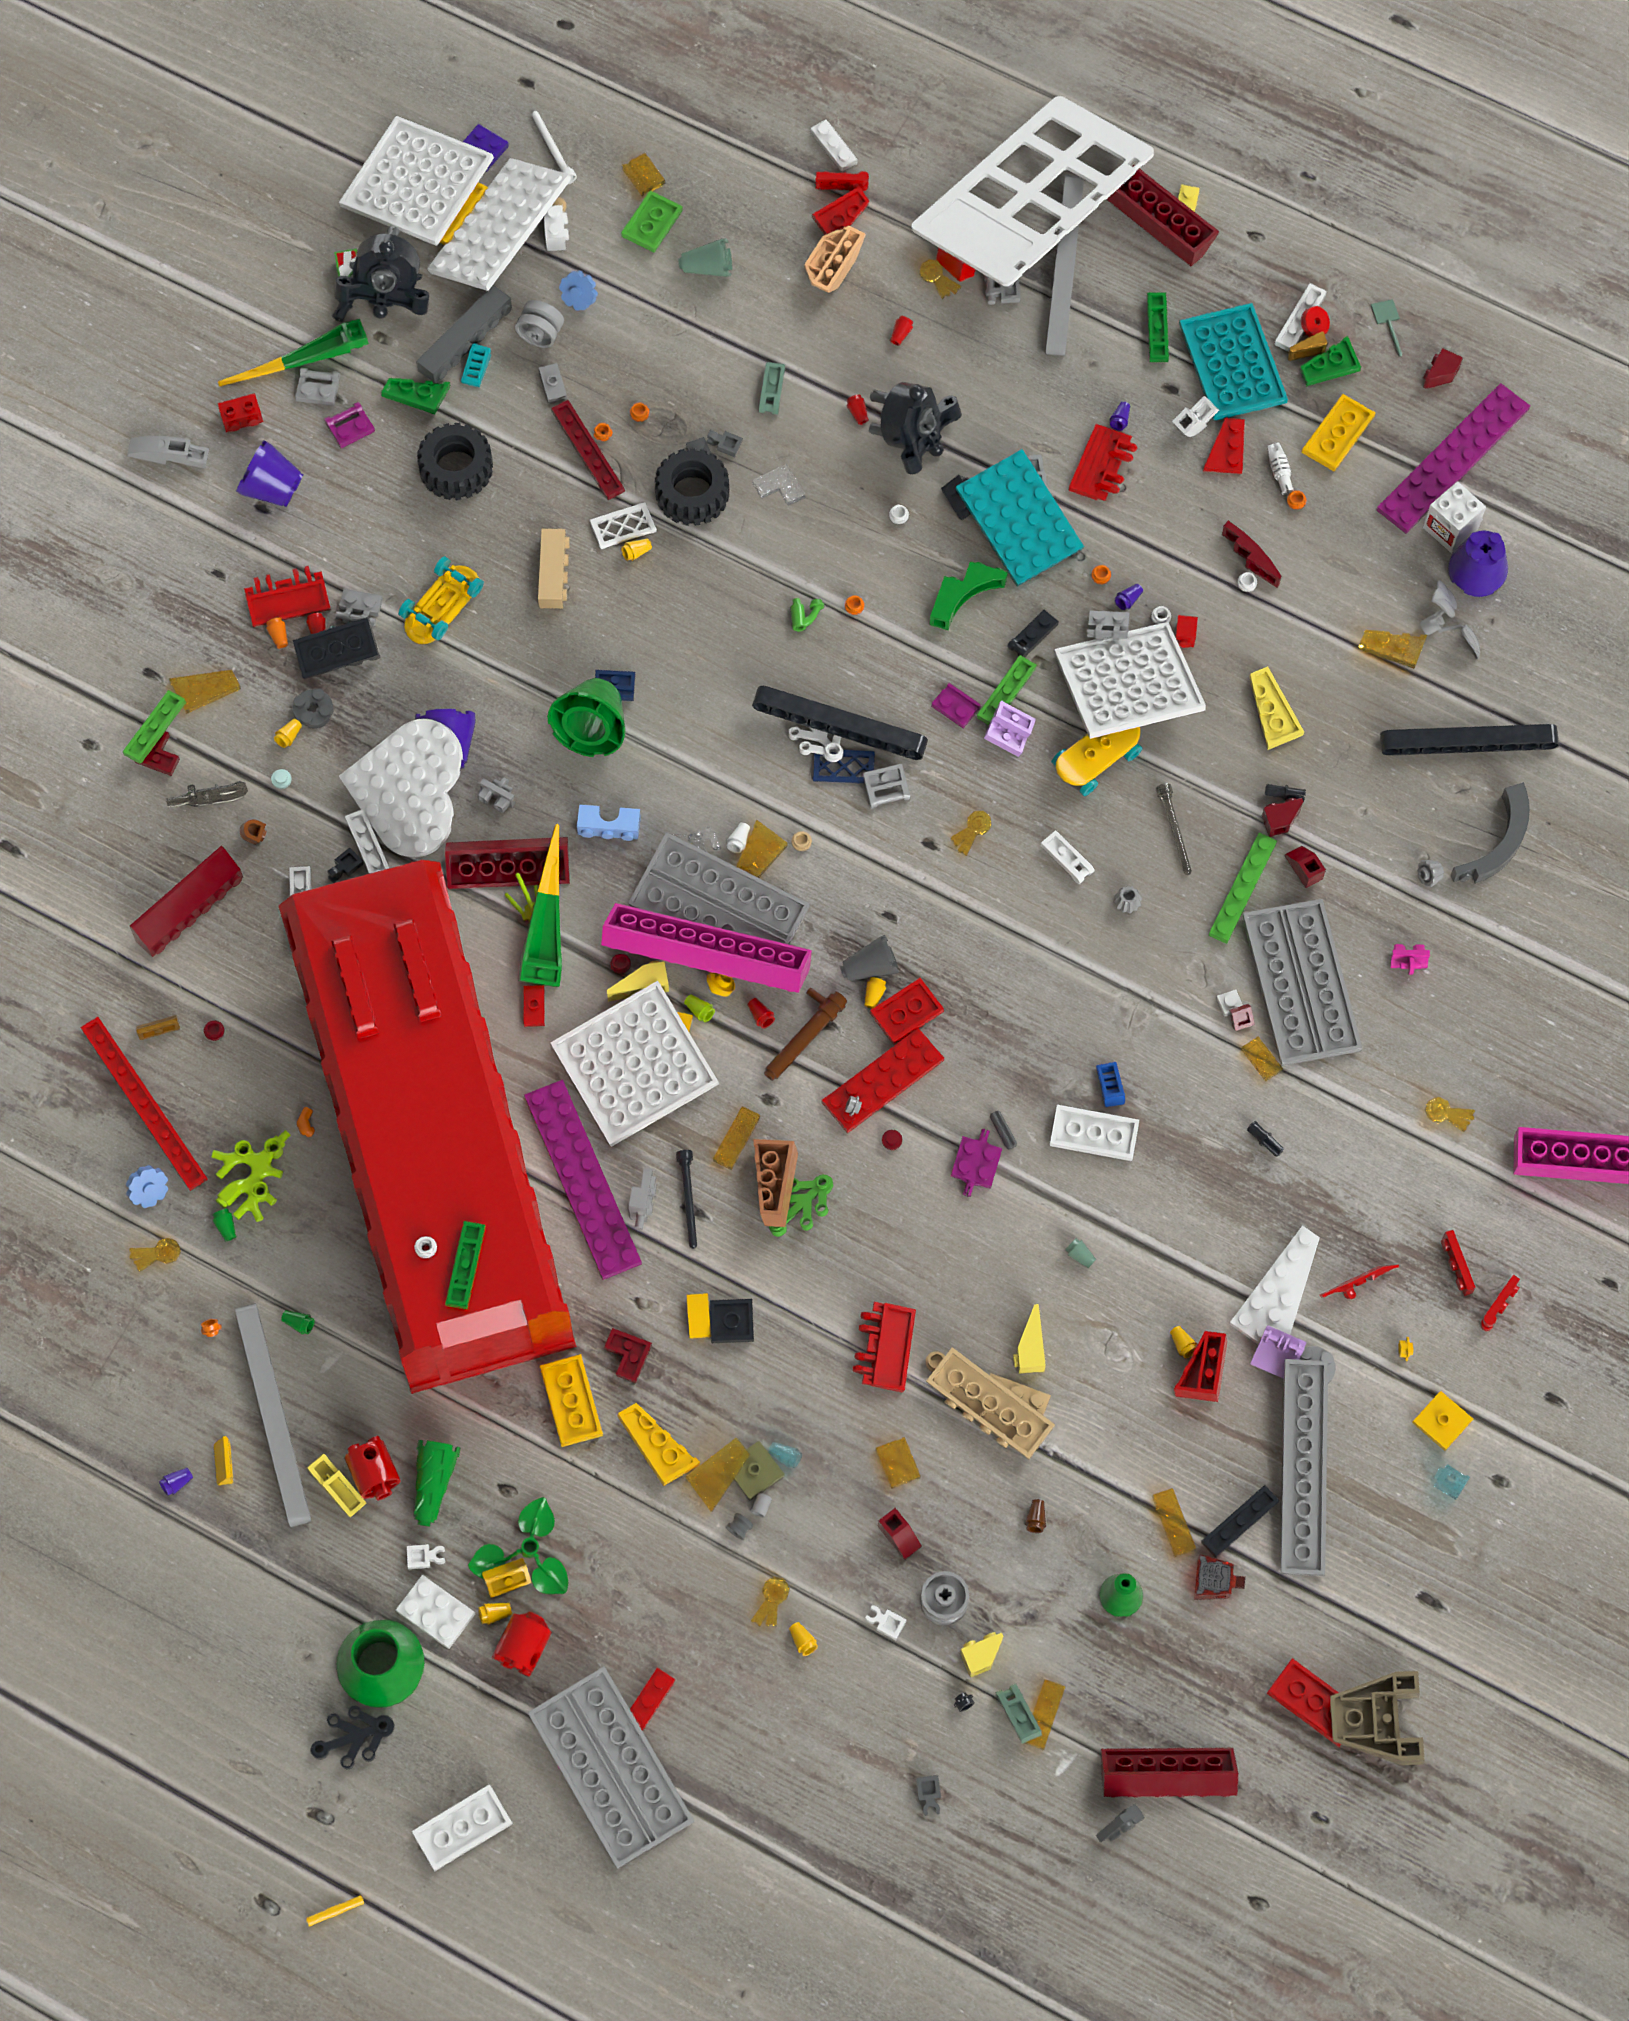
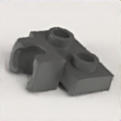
M1136 1804L1129 1806L1096 1834V1837L1100 1843L1108 1838L1110 1842L1121 1835L1120 1830L1125 1833L1134 1828L1135 1824L1145 1819L1142 1811Z

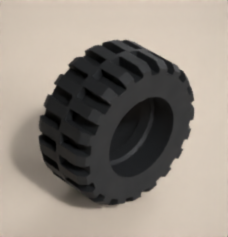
M449 423L443 424L444 427L439 428L438 426L434 428L433 433L428 432L424 436L425 440H422L419 444L417 462L421 480L426 485V488L431 492L433 491L434 495L438 497L443 495L444 499L451 500V498L462 500V497L468 499L473 497V493L478 494L481 492L482 486L486 487L489 479L492 477L493 460L491 447L485 435H481V431L477 428L472 430V426L468 424L461 426V423H454V425H449ZM452 452H463L473 458L466 468L459 471H448L437 465L443 456Z
M690 448L688 451L681 449L678 450L677 454L671 453L668 455V460L664 459L661 462V467H658L656 471L655 496L656 501H658V507L667 518L672 517V521L679 523V521L683 522V525L689 526V523H694V526H698L701 522H705V524L711 522L712 517L715 519L720 515V511H724L726 502L729 500V478L724 463L720 459L717 460L716 455L713 453L707 454V450L700 449V451H696V448ZM689 477L703 479L710 485V488L704 494L695 497L681 495L674 489L679 481Z

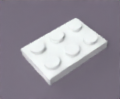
M424 1575L419 1578L396 1609L397 1613L448 1649H450L475 1615L473 1610Z

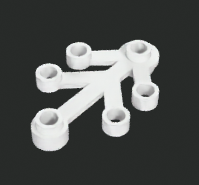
M791 727L789 729V738L795 741L803 738L818 741L823 745H811L810 742L803 741L799 747L801 754H821L830 762H837L843 757V749L840 746L841 737L834 735L831 743L827 738L828 733L814 728H810L811 731L801 730L798 727Z

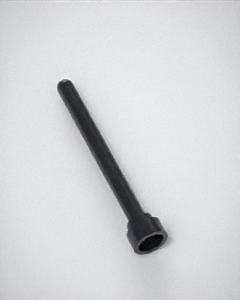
M680 1150L676 1152V1160L682 1168L689 1247L695 1249L697 1247V1235L690 1174L693 1151Z

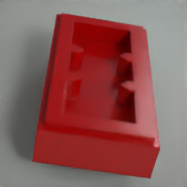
M544 985L524 986V1027L545 1026Z

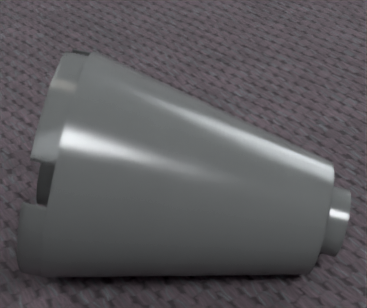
M886 935L880 936L844 960L843 966L840 967L843 977H848L852 981L900 973L892 948L887 944L888 939Z

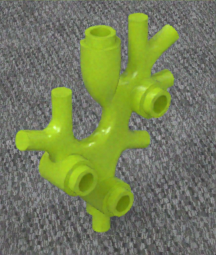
M284 1130L279 1136L268 1139L264 1144L265 1149L258 1153L253 1151L251 1144L246 1140L237 1142L234 1148L235 1151L232 1153L213 1150L211 1157L224 1163L222 1168L216 1173V1176L221 1180L237 1164L244 1163L251 1168L249 1177L229 1183L217 1195L216 1202L225 1209L227 1206L230 1207L242 1193H247L248 1198L232 1214L236 1219L239 1220L247 1211H251L256 1222H260L264 1217L258 1203L266 1201L271 1206L276 1203L277 1199L270 1194L267 1184L263 1182V1179L267 1176L281 1179L283 1171L273 1168L271 1161L282 1156L283 1147L286 1145L284 1142L291 1136L290 1133Z

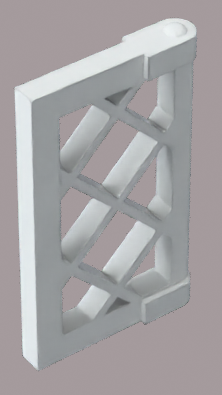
M645 502L590 520L600 549L657 532ZM642 511L643 515L640 518L633 515V513ZM627 516L623 524L614 521V519ZM629 518L639 521L635 529L626 525ZM608 522L604 530L598 527V524ZM642 523L647 524L649 527L640 531L638 530ZM611 524L621 527L617 535L607 531ZM623 529L633 532L624 536H620ZM608 535L614 539L604 542L603 537Z

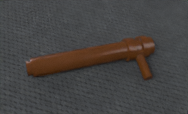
M813 988L807 990L806 994L821 1005L817 1008L818 1011L766 1066L764 1075L771 1081L778 1079L824 1027L836 1019L837 1013L845 1009L847 1000L841 993L835 991L834 994H830L825 998Z

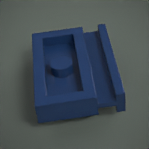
M595 671V678L606 680L617 688L622 701H634L635 672Z

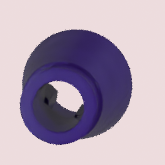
M1120 402L1109 418L1110 426L1114 430L1121 431L1128 426L1129 403Z
M1134 584L1117 593L1115 597L1116 605L1121 610L1130 609L1143 593V588L1139 584Z
M186 1467L163 1476L159 1484L167 1496L170 1494L174 1495L193 1479V1476Z

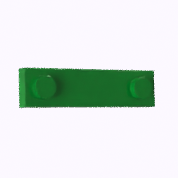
M1147 292L1149 362H1168L1166 292Z
M463 1222L446 1298V1306L468 1309L485 1233V1224Z

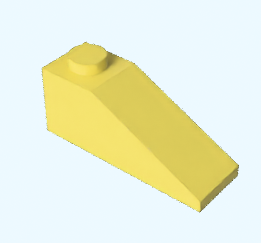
M651 961L607 990L608 1002L627 999L656 981L660 983L664 992H669L665 962Z
M1039 1304L1034 1305L1018 1345L1017 1354H1013L1014 1367H1018L1019 1374L1044 1372L1045 1370Z

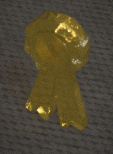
M928 259L920 266L919 274L925 282L934 283L942 299L945 296L949 297L951 292L956 295L957 290H960L961 286L942 275L943 267L937 260Z
M974 811L967 818V828L950 838L954 842L955 847L961 844L958 849L959 853H964L965 856L968 855L976 836L984 835L991 829V817L985 811Z
M1441 1097L1429 1100L1425 1107V1113L1429 1120L1436 1123L1447 1120L1462 1132H1465L1467 1126L1471 1124L1467 1120H1474L1473 1114L1475 1110L1450 1108L1449 1102Z
M172 1238L161 1239L155 1248H129L131 1252L130 1259L141 1258L134 1261L139 1272L157 1260L165 1264L175 1262L181 1253L178 1242Z
M773 1577L765 1582L762 1593L766 1600L751 1619L752 1623H757L760 1627L768 1614L766 1626H777L778 1604L787 1600L790 1590L784 1579Z

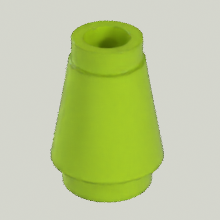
M690 994L684 1001V1004L687 1005L699 1021L708 1022L715 1013L712 1004L693 994Z

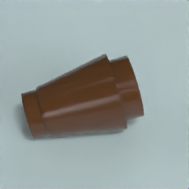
M1032 1500L1025 1521L1026 1530L1031 1533H1042L1044 1528H1046L1045 1502L1043 1500Z

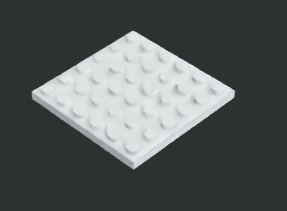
M396 116L339 204L342 208L384 225L393 226V228L397 227L401 232L437 246L492 162L493 155Z
M1169 622L1128 631L1127 639L1119 638V640H1113V638H1102L1101 640H1090L1054 649L1055 657L1090 739L1206 710L1205 702Z
M658 981L551 1042L552 1047L611 1147L719 1085L717 1078Z

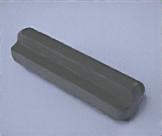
M998 1110L991 1113L990 1119L1005 1147L1008 1150L1016 1147L1017 1141L1001 1112Z

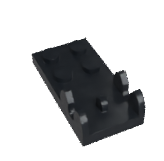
M368 617L292 640L303 679L346 666H358L366 660L380 659L371 621Z

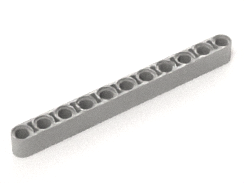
M1065 175L1062 205L1072 209L1082 201L1083 178ZM1079 224L1062 237L1057 246L1046 354L1065 356Z
M254 1303L236 1308V1316L290 1528L312 1522L257 1304Z

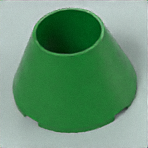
M592 678L582 682L556 698L548 711L547 721L553 729L552 734L567 749L577 754L588 757L601 754L608 756L616 752L625 739L626 728L621 695L617 688L606 680Z
M374 1620L355 1628L342 1642L336 1661L337 1676L345 1692L356 1702L373 1708L394 1706L407 1699L418 1687L425 1667L424 1652L417 1637L404 1625L390 1620ZM384 1642L398 1649L397 1660L387 1672L380 1675H369L359 1669L360 1656L370 1645Z

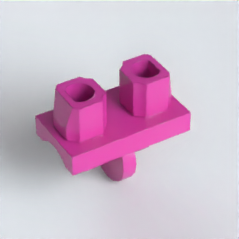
M1395 944L1394 950H1392L1390 967L1408 969V974L1413 975L1414 969L1428 968L1430 950H1425L1423 944H1416L1413 946V950H1405L1403 944Z

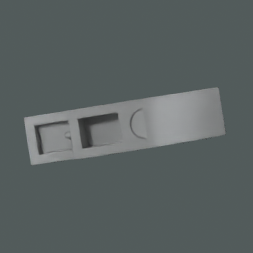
M143 436L131 438L127 456L165 465L167 461L205 469L209 448L191 445V440L183 438Z

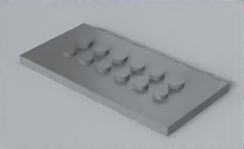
M667 832L628 903L634 908L790 945L810 907L809 903Z
M1323 899L1243 913L1242 917L1281 1066L1362 1051L1360 1037Z
M605 1666L528 1712L617 1869L695 1822Z

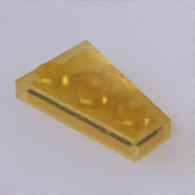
M1365 630L1358 649L1415 669L1427 635L1420 634V637L1410 636V633L1394 635L1387 631Z
M232 670L169 678L175 693L186 700V704L183 706L186 714L241 689Z
M756 820L753 831L748 838L747 845L736 867L760 878L788 847V843Z
M738 1437L686 1476V1479L711 1512H713L750 1456V1453Z

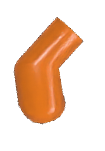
M308 1107L303 1108L297 1120V1127L300 1134L312 1137L315 1129L311 1127L309 1119L313 1110Z

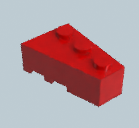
M1204 1331L1191 1360L1174 1388L1176 1397L1218 1402L1228 1343L1226 1333Z

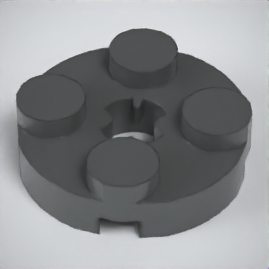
M322 689L306 690L294 698L293 713L295 719L301 724L308 726V728L316 729L323 727L330 721L334 711L333 703L329 695L324 693ZM310 706H318L316 712L308 711Z

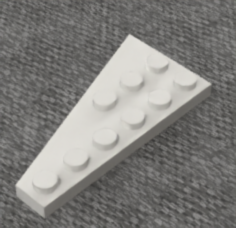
M1302 1226L1229 1325L1257 1345H1259L1267 1325L1290 1335L1320 1237Z

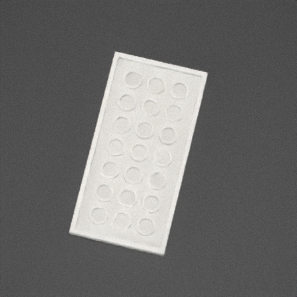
M510 158L489 185L480 201L475 204V208L470 215L465 218L462 226L455 231L451 241L444 245L429 265V272L489 291L571 180L569 174Z

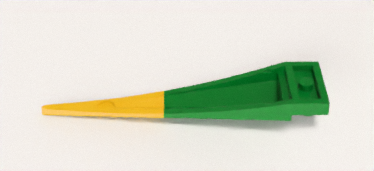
M356 319L341 323L322 336L286 355L251 370L220 380L218 384L219 386H224L351 353L350 349L361 348L369 344L361 320Z
M558 824L554 826L520 957L521 962L518 981L551 987H560L562 972Z

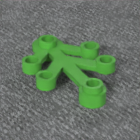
M825 1174L817 1176L813 1181H798V1179L794 1178L793 1183H796V1186L792 1187V1192L802 1189L811 1190L806 1194L791 1195L790 1204H795L788 1210L786 1224L803 1209V1217L800 1219L801 1228L805 1231L812 1229V1200L817 1195L816 1214L820 1217L828 1214L827 1194L831 1192L834 1183L832 1178ZM822 1207L825 1208L823 1211H818ZM806 1221L810 1222L808 1225H803ZM769 1226L772 1235L779 1237L786 1233L787 1226Z

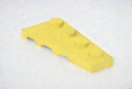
M1267 666L1251 673L1249 678L1267 749L1270 750L1303 736L1304 730L1269 667Z

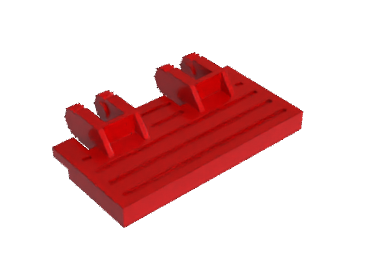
M1095 424L1070 483L1069 491L1094 500L1100 499L1106 501L1108 492L1119 493V486L1108 481L1118 484L1123 483V476L1117 474L1122 461L1131 462L1134 458L1131 453L1126 451L1135 452L1138 448L1135 443H1131L1132 436Z
M304 566L308 582L300 584L297 568L292 569L296 585H293L291 578L275 581L276 590L273 589L270 574L266 575V584L269 588L267 592H261L260 580L258 577H255L254 583L257 594H254L253 587L244 588L253 627L266 625L269 620L274 618H282L283 621L331 610L322 571L314 573L315 581H312L309 566Z
M873 1302L872 1311L881 1313V1315L861 1312L860 1317L861 1319L878 1323L877 1327L862 1324L859 1325V1331L869 1334L866 1352L875 1353V1355L858 1352L855 1353L854 1357L856 1360L872 1363V1366L870 1368L855 1365L853 1366V1372L863 1374L862 1384L903 1393L906 1385L916 1309L890 1303Z

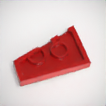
M858 186L813 213L812 218L824 235L844 229L846 226H851L869 205L870 201Z
M1225 418L1203 471L1242 474L1245 419Z

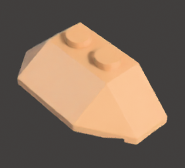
M846 226L844 229L824 235L804 264L811 284L828 293L838 289L855 263L866 233L851 226Z

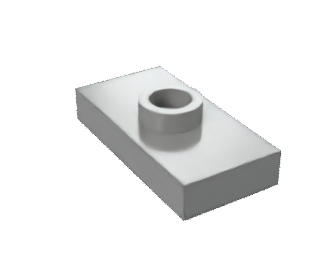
M558 364L539 367L548 403L567 399Z

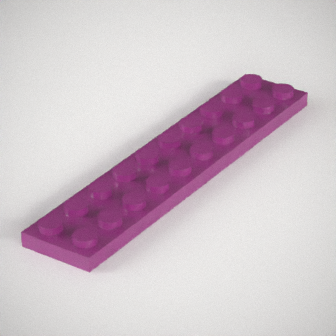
M1500 383L1377 506L1376 511L1407 534L1428 513L1430 505L1459 481L1530 409V405Z
M563 1079L524 1094L602 1279L605 1280L642 1265V1261Z

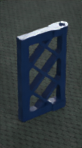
M843 750V757H851V759L845 764L840 760L837 761L841 767L834 773L827 767L831 762L823 763L820 760V756L824 755L815 753L812 779L813 782L864 783L863 777H857V775L863 770L866 772L874 770L875 751ZM857 758H869V762L863 765ZM853 761L861 767L854 774L847 768ZM825 769L831 776L819 775V772ZM844 769L851 776L845 777L836 775Z

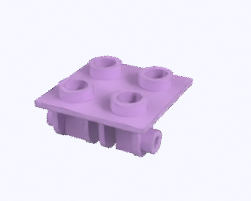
M1267 1325L1251 1365L1284 1379V1360H1299L1307 1342Z

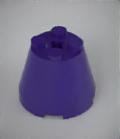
M263 440L262 445L259 446L249 463L236 492L246 497L287 507L304 474L272 444Z
M1485 530L1473 532L1453 552L1448 565L1449 577L1452 583H1455L1460 589L1464 590L1465 594L1475 597L1488 596L1505 583L1508 575V561L1505 544L1499 533Z
M456 709L427 710L426 714L422 716L415 714V720L429 719L440 722L456 735L463 754L460 769L465 768L464 764L468 760L476 723L475 713L469 710L465 711L466 714H463L461 711H456Z

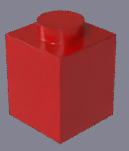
M1178 615L1175 638L1180 647H1194L1198 617Z

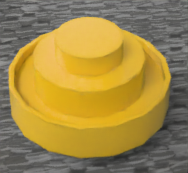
M711 972L707 975L706 980L712 993L726 997L735 990V983L732 977Z

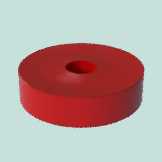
M1313 306L1303 312L1301 326L1309 337L1320 332L1326 334L1330 327V319L1322 307Z

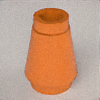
M282 618L269 620L266 623V629L277 649L287 647L288 640L285 622L282 621Z

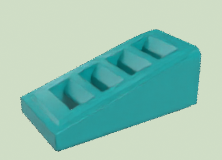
M472 344L461 383L480 388L492 356L489 347ZM468 375L478 376V378L468 377Z

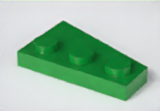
M1348 336L1343 338L1337 345L1331 346L1328 351L1317 355L1300 367V373L1306 386L1361 371V365Z
M389 378L381 391V397L435 415L450 389V382L433 384V381L426 380L425 383L414 382L413 379Z

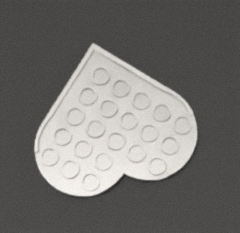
M417 719L402 725L339 775L360 809L365 811L370 824L390 850L407 857H422L439 849L451 832L454 811L447 792L454 786L461 773L462 749L456 735L447 726L434 720Z

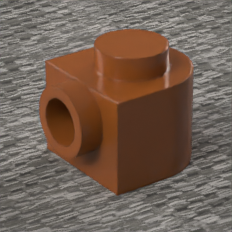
M251 819L241 825L240 836L245 841L256 845L260 841L262 842L266 836L267 831L264 830L266 824Z

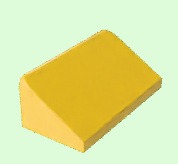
M224 1436L214 1443L217 1485L233 1484L231 1443L228 1437Z
M523 1558L482 1573L490 1598L532 1583Z

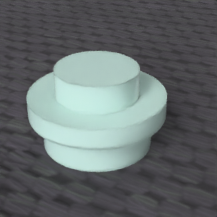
M279 769L272 774L271 781L276 788L285 789L291 784L292 778L287 770Z

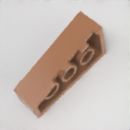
M753 1139L760 1215L765 1226L785 1227L798 1158L795 1142Z

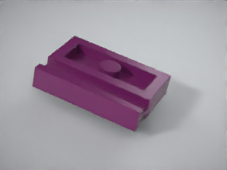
M948 683L947 687L932 702L931 707L961 728H964L981 708V704Z

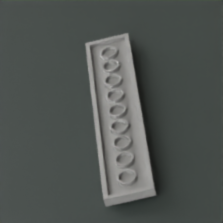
M1284 1360L1280 1574L1325 1576L1328 1361Z

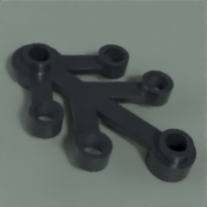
M352 1706L348 1710L349 1717L352 1720L359 1719L370 1725L361 1729L340 1719L336 1713L330 1714L327 1717L328 1725L331 1728H339L350 1734L328 1742L321 1740L314 1742L311 1746L313 1757L323 1760L329 1755V1751L352 1743L347 1755L341 1758L342 1767L346 1770L352 1769L355 1764L354 1760L365 1738L374 1735L369 1747L362 1751V1757L365 1761H373L382 1738L390 1736L394 1731V1722L389 1716L380 1715L375 1718L362 1712L360 1707ZM353 1710H359V1714L354 1717L351 1715V1712ZM333 1717H337L338 1722L336 1724H331L330 1719ZM382 1722L387 1723V1727L384 1730L379 1728ZM320 1745L323 1746V1751L321 1753H317L316 1747ZM367 1751L373 1752L371 1758L365 1757ZM346 1759L352 1760L349 1766L344 1765Z

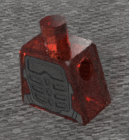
M1200 1554L1197 1559L1194 1600L1228 1599L1231 1596L1232 1588H1245L1246 1577L1233 1575L1234 1564Z

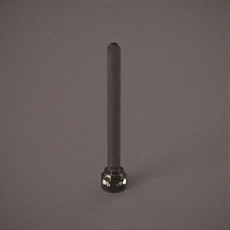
M1169 783L1161 784L1156 787V793L1164 802L1184 874L1190 875L1192 872L1171 801L1172 786Z

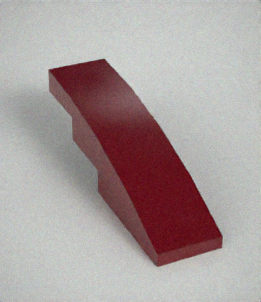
M1228 520L1223 526L1222 536L1235 543L1233 551L1246 559L1245 568L1278 588L1282 576L1272 560L1254 540Z

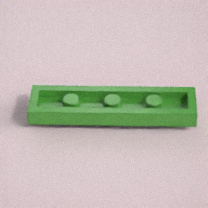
M1020 655L979 711L977 719L989 725L1000 701L1011 705L1036 670L1037 665Z
M168 690L123 750V754L141 764L186 704V700Z

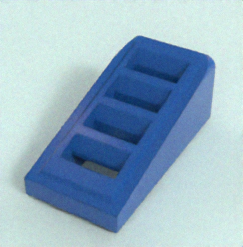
M1117 1063L1096 1065L1105 1107L1125 1104V1093ZM1114 1071V1073H1112V1074H1107V1075H1103V1074H1102V1073Z

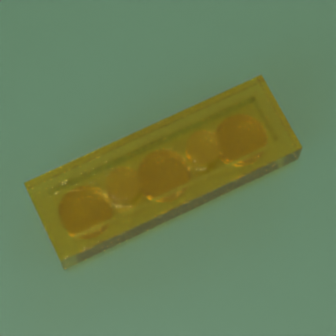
M742 1106L717 1150L713 1162L732 1170L761 1116Z
M1173 1488L1153 1494L1154 1504L1174 1556L1177 1557L1195 1551L1194 1541Z
M1044 1679L1033 1711V1716L1042 1731V1735L1025 1742V1744L1044 1750L1066 1686Z

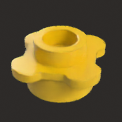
M1406 1337V1340H1399L1398 1343L1399 1357H1405V1361H1408L1410 1355H1413V1343L1409 1342V1337Z

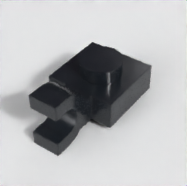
M348 848L334 859L336 866L327 871L329 874L328 879L335 883L343 873L347 876L351 875L364 865L363 860L351 848Z

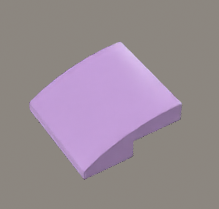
M1000 701L984 739L1019 757L1023 752L1027 738L1032 732L1036 719Z

